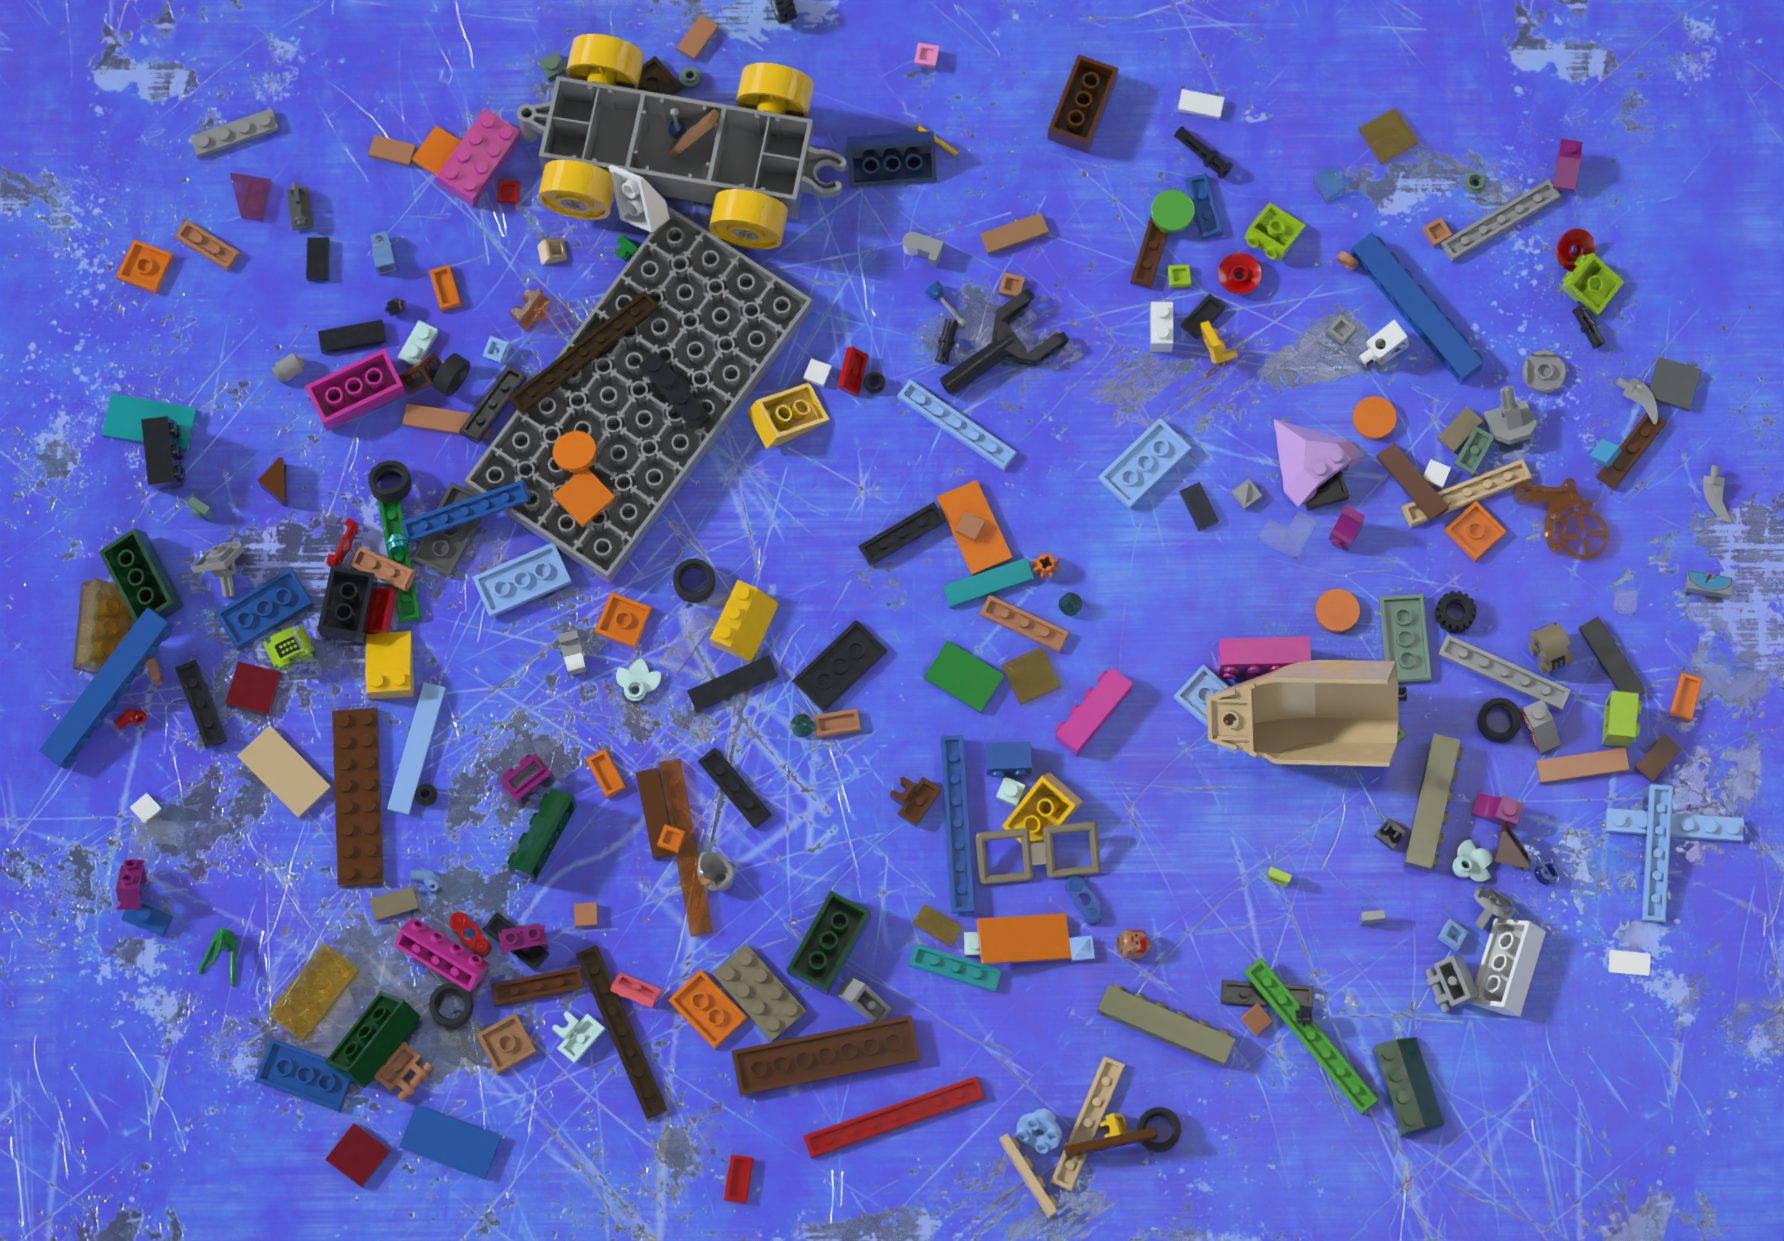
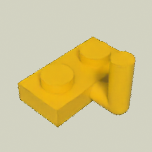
M1209 321L1200 323L1203 341L1210 352L1213 364L1238 357L1236 349L1226 352L1222 339H1219L1217 329L1212 328Z

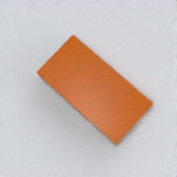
M450 265L429 270L441 312L461 307L462 304Z
M1681 672L1669 716L1689 722L1692 721L1703 678Z
M606 749L586 758V762L606 799L627 789Z

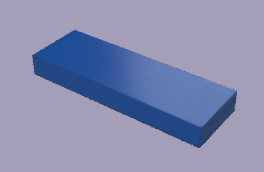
M1207 173L1186 178L1185 182L1189 196L1194 204V213L1202 240L1223 235L1224 232Z

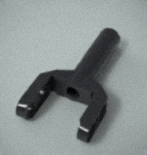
M1030 288L1024 290L996 310L992 342L940 378L941 385L949 395H955L1004 359L1015 361L1021 365L1036 366L1067 344L1069 338L1064 332L1055 333L1027 353L1026 347L1006 323L1027 308L1035 298Z

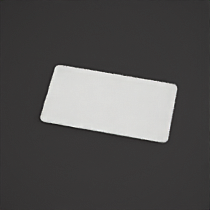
M1610 950L1608 971L1649 976L1651 954Z

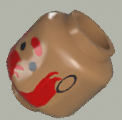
M1125 929L1121 935L1117 936V953H1121L1124 959H1142L1145 957L1146 951L1151 949V939L1146 937L1145 932L1141 929Z

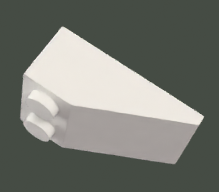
M614 165L609 166L621 220L649 232H654L670 219L666 201L643 177Z

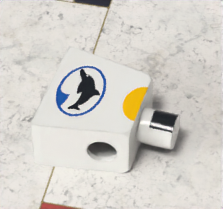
M1393 320L1366 342L1368 350L1361 354L1359 358L1366 367L1375 360L1380 365H1383L1409 347L1408 336L1398 323Z

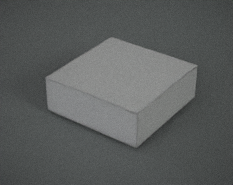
M1340 315L1326 330V333L1343 346L1357 331V327Z
M1384 911L1362 912L1359 917L1360 925L1383 923L1385 920Z

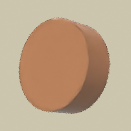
M1340 251L1336 257V260L1349 270H1354L1359 264L1354 257L1344 251Z

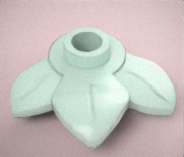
M639 658L631 665L629 670L619 667L616 673V680L624 688L627 699L636 702L642 700L646 692L653 691L658 687L661 673L658 671L649 673L646 663L642 658ZM633 688L640 690L638 694H633L631 691Z
M1471 839L1460 844L1457 848L1458 857L1453 861L1454 873L1458 877H1470L1475 882H1484L1490 879L1491 876L1486 867L1492 862L1493 853L1483 848L1476 849Z

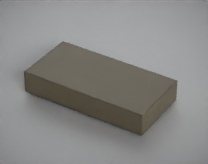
M1466 406L1438 436L1437 440L1452 453H1455L1469 438L1474 427H1479L1483 420Z
M413 887L369 899L375 922L419 910Z

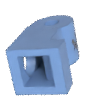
M388 232L370 234L374 263L378 275L397 271Z

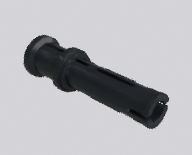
M1181 126L1175 132L1174 137L1201 158L1206 168L1210 167L1215 171L1219 179H1223L1230 172L1233 164L1231 162L1227 163L1221 158L1218 151H1211L1199 139L1187 131L1184 126Z

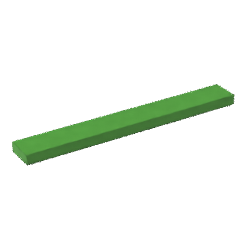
M1262 957L1243 972L1360 1115L1379 1101L1314 1020L1312 1024L1306 1025V1027H1303L1301 1023H1297L1296 1010H1300V1003Z

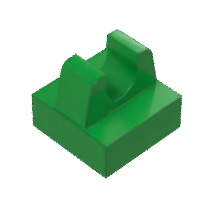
M621 235L616 241L621 246L615 254L621 260L626 261L631 255L636 253L639 246L628 237Z

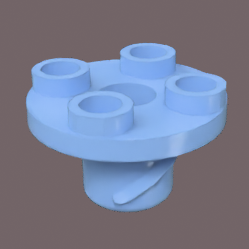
M1037 1109L1034 1113L1023 1115L1016 1126V1138L1042 1154L1059 1145L1062 1132L1055 1122V1115L1048 1109Z

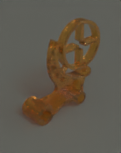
M1565 479L1560 487L1534 486L1528 481L1521 482L1513 492V499L1517 504L1527 505L1539 501H1546L1549 504L1544 521V533L1546 542L1553 554L1562 548L1569 556L1575 559L1589 560L1598 556L1604 550L1609 538L1607 525L1600 516L1588 511L1589 507L1593 506V502L1581 500L1575 489L1576 482L1574 479ZM1522 489L1529 493L1527 497H1524V494H1520ZM1583 507V511L1574 512L1566 519L1560 516L1569 509ZM1577 516L1581 533L1585 531L1583 516L1591 517L1601 525L1603 530L1590 531L1586 534L1587 537L1604 535L1603 544L1597 552L1590 554L1587 538L1582 540L1584 555L1574 553L1568 548L1565 541L1581 537L1580 533L1563 535L1565 524L1571 518ZM1557 520L1562 523L1559 529L1560 543L1558 544L1554 540V528Z

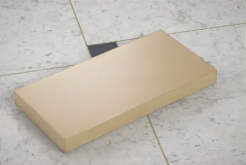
M270 725L237 755L298 819L331 789V786Z

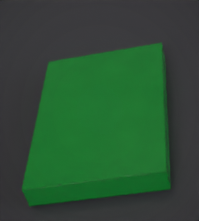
M949 641L946 642L924 676V680L979 713L983 711L1004 678V674Z

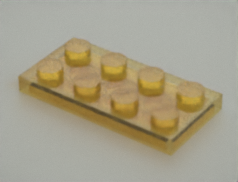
M323 942L267 1015L304 1042L356 977L360 969Z

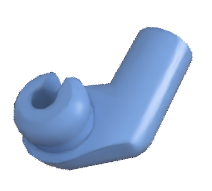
M411 870V881H423L428 889L433 892L440 889L441 880L433 870Z

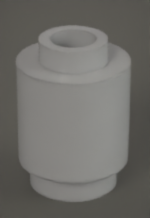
M291 353L276 362L271 370L280 383L283 381L288 382L304 372L302 367L305 364L299 354L294 356Z

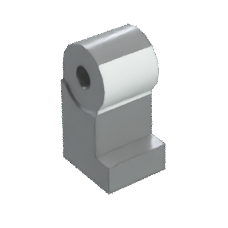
M916 232L906 233L902 240L903 251L906 254L924 257L928 259L929 266L937 267L944 250L943 241Z
M577 630L558 634V640L569 676L587 672Z

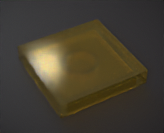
M1396 108L1387 111L1358 128L1359 133L1381 165L1418 145V140Z
M1042 647L1001 665L1020 706L1061 688Z

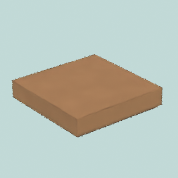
M517 1013L476 1034L497 1075L538 1053Z

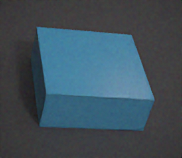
M1602 439L1592 451L1590 457L1593 461L1609 468L1622 450L1620 446Z

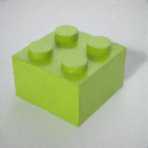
M1610 692L1605 701L1602 745L1629 748L1631 743L1636 741V736H1639L1640 723H1637L1638 714H1641L1642 701H1638V693Z

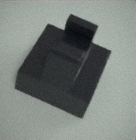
M1388 818L1374 837L1390 850H1393L1404 837L1406 831Z

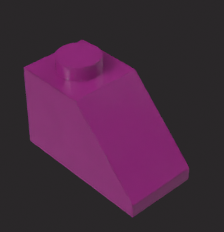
M1561 139L1556 158L1553 189L1575 192L1583 142Z

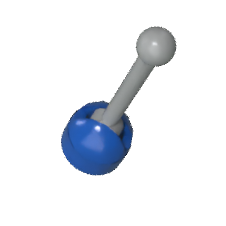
M672 108L670 114L673 116L674 121L670 123L668 129L670 136L677 139L686 132V126L682 121L678 120V109Z
M939 281L934 282L925 290L929 298L933 300L939 299L958 321L959 327L966 325L965 319H961L943 298L944 289Z

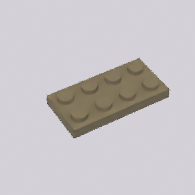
M747 944L712 973L715 979L771 1042L775 1041L807 1013Z

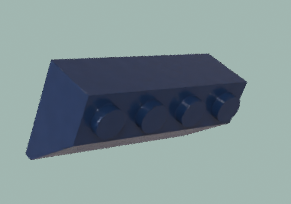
M933 131L847 137L851 187L937 181Z

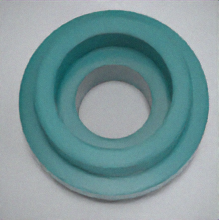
M394 534L386 541V546L389 547V550L397 552L407 548L408 538L402 534Z

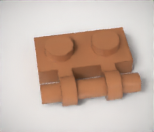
M403 1042L388 1059L387 1063L380 1068L374 1078L390 1092H393L399 1086L402 1091L397 1095V1098L404 1102L408 1096L411 1097L416 1092L415 1088L421 1081H425L429 1077L428 1073L434 1067L426 1062L420 1068L417 1063L422 1057ZM412 1070L416 1075L407 1084L403 1079Z

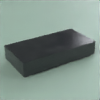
M329 237L307 238V281H329Z
M1209 293L1181 323V327L1198 340L1202 336L1200 323L1209 321L1210 325H1212L1226 310V306Z

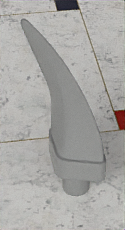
M1620 377L1616 385L1625 390L1622 396L1642 405L1653 424H1657L1658 409L1650 389L1634 377L1629 382Z
M1712 465L1710 476H1704L1703 478L1704 495L1711 509L1721 519L1731 523V518L1723 503L1726 478L1719 477L1720 466Z

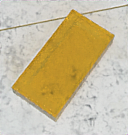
M925 904L912 922L914 926L950 948L963 929L962 926Z

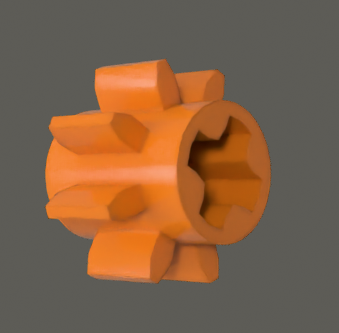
M1039 552V559H1033L1032 561L1037 566L1033 569V573H1039L1041 580L1044 577L1052 579V573L1059 572V568L1054 566L1059 562V559H1053L1051 552L1048 555H1043ZM1045 563H1049V566H1047L1046 569L1042 568V565H1045Z

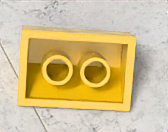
M737 580L709 638L711 646L752 663L779 603L760 589Z

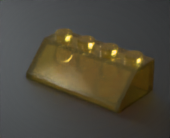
M100 579L82 583L73 669L97 674L130 631L131 614L114 583Z

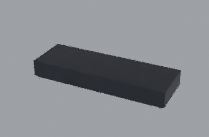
M382 319L318 331L322 354L387 342Z
M496 912L482 930L500 944L498 933H502L504 929L515 928L516 926ZM541 946L530 947L528 951H523L522 949L510 951L535 972L550 955Z

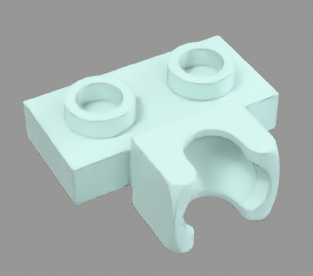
M565 1012L564 1017L569 1022L568 1026L561 1028L558 1025H553L552 1030L564 1040L557 1049L576 1064L605 1031V1028L588 1014L579 1022L569 1012Z

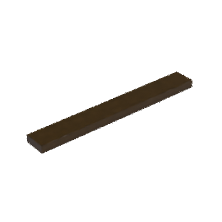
M643 291L510 395L508 400L523 416L656 312L659 306L646 291Z
M597 945L577 953V959L646 1119L649 1120L667 1112L668 1109L617 993L610 991L613 982Z

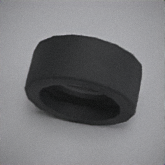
M457 353L450 355L437 371L433 380V388L445 396L453 395L465 381L470 371V362Z
M395 460L378 463L372 468L368 476V483L373 497L383 503H396L408 496L412 488V481L407 467ZM388 475H399L403 478L402 482L392 489H382L377 485L383 477Z
M697 558L681 562L673 574L674 589L680 598L690 603H698L708 599L716 585L715 575L711 566L704 560ZM689 569H700L707 576L706 587L697 593L687 592L681 584L682 575Z
M1494 698L1486 702L1481 708L1477 723L1479 731L1485 738L1492 742L1501 743L1509 741L1516 735L1521 726L1522 717L1515 703L1505 698ZM1494 708H1504L1509 711L1513 719L1511 728L1503 733L1491 730L1486 722L1489 711Z
M456 983L440 985L431 994L429 1000L430 1013L435 1021L448 1028H456L465 1024L471 1017L474 1008L469 992ZM450 992L461 995L465 1004L461 1015L452 1019L445 1018L438 1010L440 998Z
M1153 1107L1145 1111L1140 1117L1137 1131L1145 1129L1147 1122L1153 1117L1161 1116L1169 1120L1173 1132L1168 1141L1163 1143H1155L1151 1140L1141 1142L1150 1151L1156 1153L1166 1152L1172 1149L1178 1142L1181 1134V1123L1177 1115L1170 1109Z

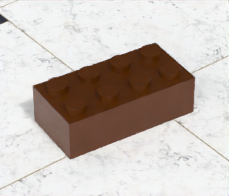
M1078 54L1048 128V140L1086 153L1089 152L1117 82L1119 68Z

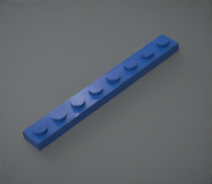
M963 735L941 736L951 913H974Z

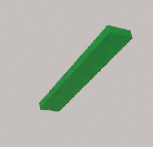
M378 501L385 544L391 535L402 534L405 537L401 521H404L401 501L396 503ZM408 543L406 549L397 552L390 551L389 547L386 546L388 559L413 570ZM415 578L408 592L393 586V589L398 591L396 608L399 623L422 620Z

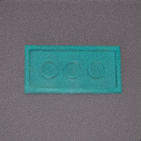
M111 393L101 435L107 438L144 444L141 419L168 416L176 421L177 425H180L182 435L181 438H178L179 446H182L183 451H188L198 410L193 407Z

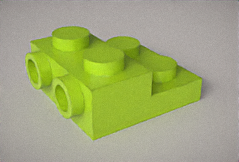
M1269 202L1249 226L1244 239L1247 240L1250 247H1258L1265 251L1268 258L1281 261L1291 249L1294 241L1303 232L1306 225Z
M1594 253L1581 255L1574 263L1577 266L1574 271H1569L1562 278L1564 284L1560 288L1575 302L1580 301L1594 315H1599L1624 281Z

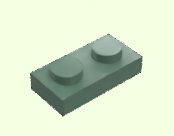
M1475 426L1453 465L1473 476L1495 436Z

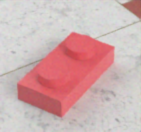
M620 972L612 983L610 991L652 1008L660 997L662 989Z

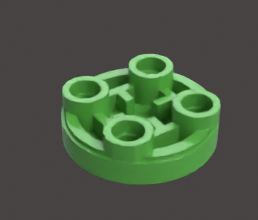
M1166 190L1155 197L1151 206V217L1161 232H1180L1192 224L1195 208L1193 201L1186 193L1179 190Z

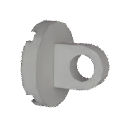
M1478 886L1473 893L1475 900L1485 908L1474 924L1481 931L1493 914L1502 919L1510 920L1516 913V908L1510 907L1511 902L1508 898L1492 888L1484 890V886Z

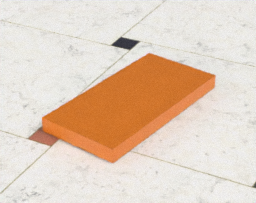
M977 480L936 497L971 576L1013 559ZM965 511L985 521V525L975 542L955 533V529Z
M1066 913L979 918L976 920L981 965L1067 960L1071 958Z

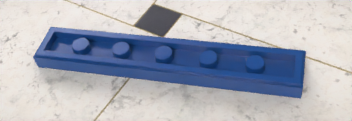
M520 480L401 521L405 537L408 538V543L530 502L531 498L525 480Z

